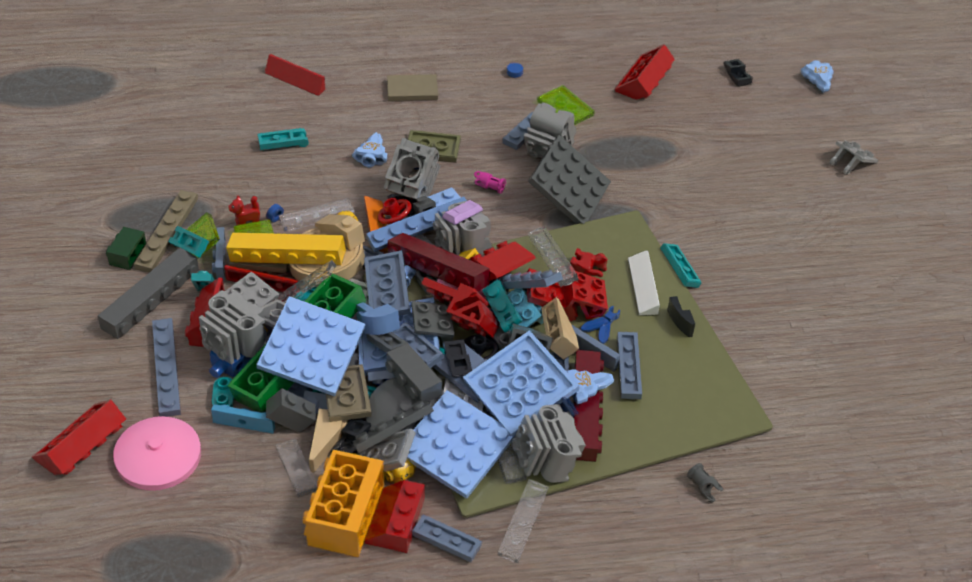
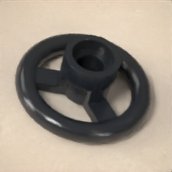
M477 334L464 340V343L481 357L485 350L493 348L490 355L483 357L485 360H488L499 351L497 343L489 336L485 337Z

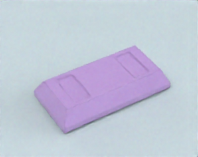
M468 200L445 212L442 218L456 225L483 211V208L479 204Z

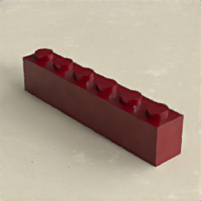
M401 233L388 240V253L402 250L405 265L457 287L462 283L479 292L489 286L490 268L405 233Z
M577 350L574 370L576 369L579 372L588 371L592 374L603 372L604 360H600L601 352ZM600 390L597 391L596 395L589 397L586 402L576 404L573 399V405L579 412L574 417V425L585 442L582 455L577 457L576 460L596 462L597 454L602 453V441H598L599 437H602L603 424H599V420H602L603 408L599 407V404L603 403V392Z

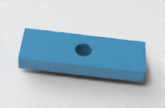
M213 404L211 409L213 423L274 434L276 428L275 421L266 418V412L260 413L246 408L238 409L228 405Z

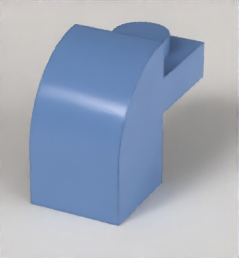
M364 302L357 304L358 312L356 316L359 322L365 323L364 333L381 335L400 328L398 310L389 304L375 309Z

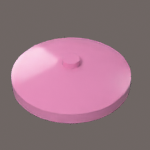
M152 417L135 423L123 432L116 442L113 458L119 476L129 485L142 490H163L180 484L195 471L201 458V445L197 433L186 422L172 417Z

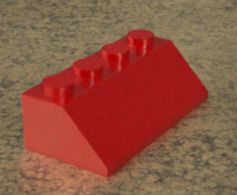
M663 44L640 55L615 87L614 91L635 100L649 97L652 94L651 91L659 85V80L665 77V72L672 67L671 64L675 60L666 45Z
M112 400L96 403L35 453L32 458L54 475H67L75 468L74 464L79 460L83 461L91 455V449L104 444L107 441L106 437L110 433L114 434L123 427L121 424L126 418Z

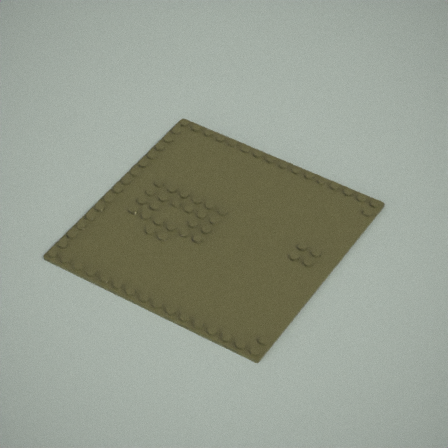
M630 211L588 221L584 224L579 223L507 240V243L515 241L536 257V259L509 272L512 275L521 272V274L526 273L530 268L541 272L547 270L561 272L564 279L569 273L572 257H576L575 251L577 248L593 255L598 253L605 254L608 259L607 271H603L596 266L593 269L602 271L603 277L599 279L605 280L608 310L604 315L611 306H614L612 313H617L620 310V317L611 323L609 339L604 345L618 353L617 333H638L642 398L621 399L619 364L614 372L604 366L602 373L612 374L614 382L607 388L600 389L603 392V403L599 404V407L603 408L602 420H599V424H603L602 437H599L598 441H602V453L597 454L596 462L576 460L573 471L568 473V481L549 482L543 478L540 471L538 475H533L532 472L530 476L525 475L511 442L467 499L452 489L451 491L462 517L468 518L772 430L773 425L689 290L683 285L660 249L659 242L639 211ZM498 243L492 244V247H494V249H496V248H497L496 244H498ZM643 251H648L660 304L658 315H639L628 258ZM363 274V282L367 283L366 274ZM415 274L411 279L410 285L407 287L409 302L421 300L423 296L427 295L417 282ZM677 296L682 310L691 311L695 321L693 337L686 336L672 321L667 311L670 297ZM577 306L578 317L576 320L570 321V323L581 330V326L584 323L597 318L587 320L583 310H581V306ZM453 321V341L465 340L470 336L477 335L475 330L470 328L467 331ZM536 321L528 327L546 335L544 323L540 324ZM600 328L594 331L585 332L589 336L599 341L598 338ZM438 336L439 347L443 348L441 338ZM493 348L485 350L482 358L490 355ZM576 352L568 356L569 370H574ZM432 367L431 370L442 381L443 390L446 377ZM570 396V401L572 402V404H573V396ZM484 405L482 412L486 414L487 408Z

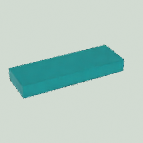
M663 243L660 249L683 285L699 288L702 283L679 246Z

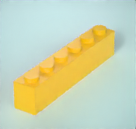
M232 232L226 247L230 262L342 265L346 252L343 235Z

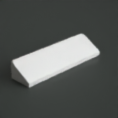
M643 251L628 258L639 315H658L660 304L648 251Z

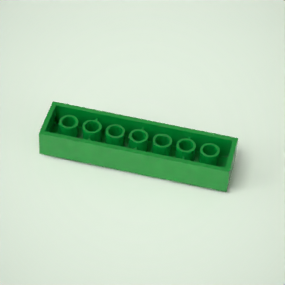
M330 273L304 302L352 318L358 312L357 304L365 303L366 298L360 285ZM266 344L227 385L236 401L260 413L266 412V401L280 389L288 390L294 384L293 381L257 369V363Z

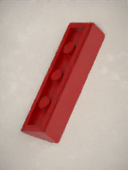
M269 54L265 74L317 96L325 90V76Z
M228 265L224 266L227 281L238 282L248 273L253 272L275 291L296 295L302 289V284L298 280Z

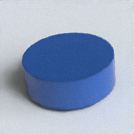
M511 63L507 66V74L513 78L520 77L523 74V66L519 63Z
M279 204L272 205L266 213V218L271 222H277L284 213L283 207Z

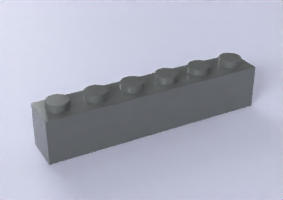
M178 248L97 315L100 329L116 339L126 334L136 323L140 322L149 312L154 310L162 301L167 299L176 289L191 278L192 273L199 271L197 257L182 248Z

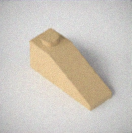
M329 214L315 223V226L327 235H343L345 246L349 250L365 241L362 223L350 215Z
M556 297L541 309L546 335L553 338L550 349L564 360L574 354L579 349L573 327L559 299Z
M319 409L309 456L310 472H315L330 455L331 450L343 436L342 429L348 423V420L329 422L328 409Z

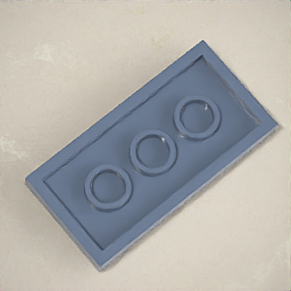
M402 250L364 258L369 306L375 309L389 304L398 310L399 316L411 314Z

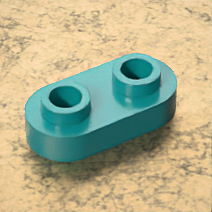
M221 377L214 382L212 406L213 404L228 405L233 408L234 397L227 386L232 381L231 378Z

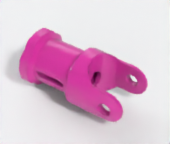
M482 171L474 173V176L477 178L475 180L476 185L485 189L496 190L500 194L503 192L506 179H499L493 177L492 174Z

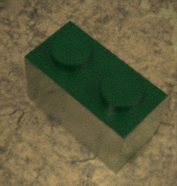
M123 227L116 234L111 246H108L106 250L109 265L131 270L147 244L144 231Z

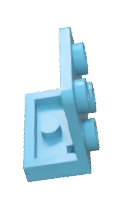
M514 289L508 294L523 321L518 325L530 327L536 321L540 324L544 323L542 306L527 302V289Z

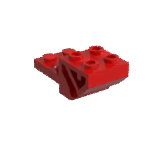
M529 268L528 271H527V272L531 271V273L536 272V270H533V269H530V268ZM570 270L563 280L548 287L527 288V302L544 306L557 297L569 321H574L578 317L577 306H581V310H583L587 320L601 317L608 310L605 280L574 270Z
M424 277L421 284L427 289L426 292L434 296V300L440 303L445 301L450 303L446 312L452 316L451 320L458 323L459 327L467 331L471 328L475 330L476 334L485 337L486 335L494 337L498 329L494 313L487 307L488 301L476 289L460 283L456 290Z

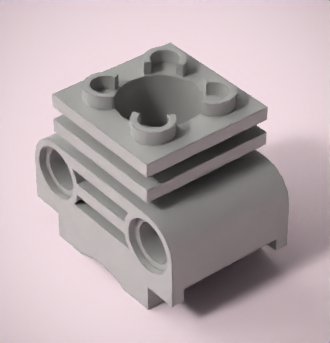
M544 102L542 104L538 103L531 116L530 127H528L527 133L524 134L527 153L535 158H543L558 135L572 146L577 132L573 113L561 110L555 113L556 109Z
M402 138L400 145L397 144L392 162L385 176L387 180L384 189L415 201L419 197L430 196L441 167L437 163L439 151L434 147ZM419 167L418 173L414 177L408 178L410 171Z
M466 201L450 205L448 207V211L465 203ZM481 212L456 225L435 213V221L433 222V227L436 231V237L434 238L435 246L456 255L476 248L478 253L483 255L484 250L492 247L489 238L486 237L489 236L491 222Z
M223 290L218 292L209 300V311L205 312V317L203 315L199 317L203 346L215 352L221 360H225L231 365L234 363V358L237 360L240 358V353L246 357H254L266 344L264 342V339L267 337L266 330L262 326L265 323L264 310L255 304L247 302L237 291H233L231 294H227Z
M555 404L542 406L538 414H533L531 418L529 415H524L518 431L512 440V447L517 453L520 467L523 468L526 476H530L531 472L533 475H538L540 471L543 478L549 482H565L569 480L568 473L572 472L575 467L576 458L581 457L585 442L575 428L574 418L571 413L563 412L560 405Z

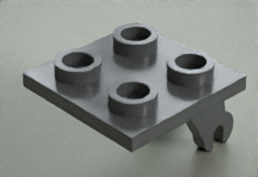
M412 301L414 333L440 336L442 345L444 342L453 341L454 328L453 321L451 320L452 316L446 312L449 305Z

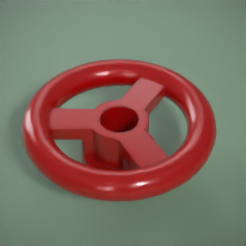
M390 198L383 203V208L378 213V221L382 224H392L402 220L411 211V203L406 199L396 200V198ZM390 215L391 219H384L383 216Z

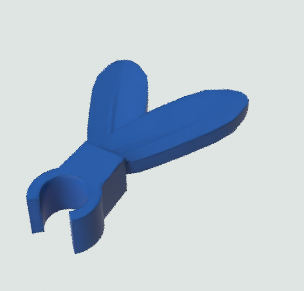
M611 306L604 317L584 323L581 326V331L590 332L600 328L598 339L599 342L605 344L609 339L610 325L620 317V310L617 313H612L614 306Z

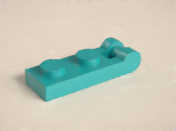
M303 128L258 133L260 150L297 145L306 147L309 144L306 130Z
M176 226L174 230L176 232L173 237L169 238L168 242L200 258L206 250L209 241L180 226Z
M497 279L482 290L505 333L511 330L512 324L518 325L523 322L500 280Z

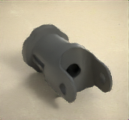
M701 463L693 466L687 473V477L693 479L699 486V490L712 502H715V498L711 495L712 487L714 486L719 491L724 490L713 476L708 475Z

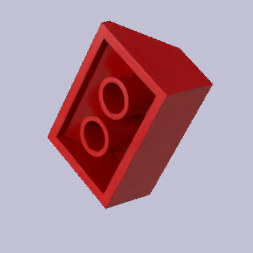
M507 241L496 244V249L491 247L484 250L483 255L479 253L470 257L471 261L490 268L489 281L497 279L536 259L534 254L515 241L507 243Z
M217 278L202 288L199 297H196L195 310L191 311L190 325H187L185 329V337H188L189 346L204 347L199 317L201 315L205 317V312L209 311V300L221 290L224 291L223 278Z
M402 480L384 487L364 544L407 553L413 537L412 530L418 522L425 500V484Z

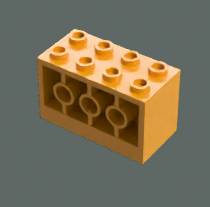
M333 450L330 458L327 457L325 460L324 474L319 475L317 481L318 489L316 493L313 492L311 495V507L309 511L306 510L304 513V536H307V546L359 558L378 500L384 488L383 460Z

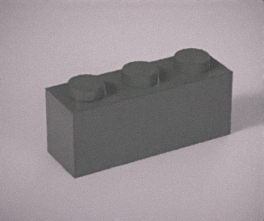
M408 343L387 352V362L385 365L388 372L392 373L397 378L398 383L406 388L412 399L429 402L441 396L442 381Z

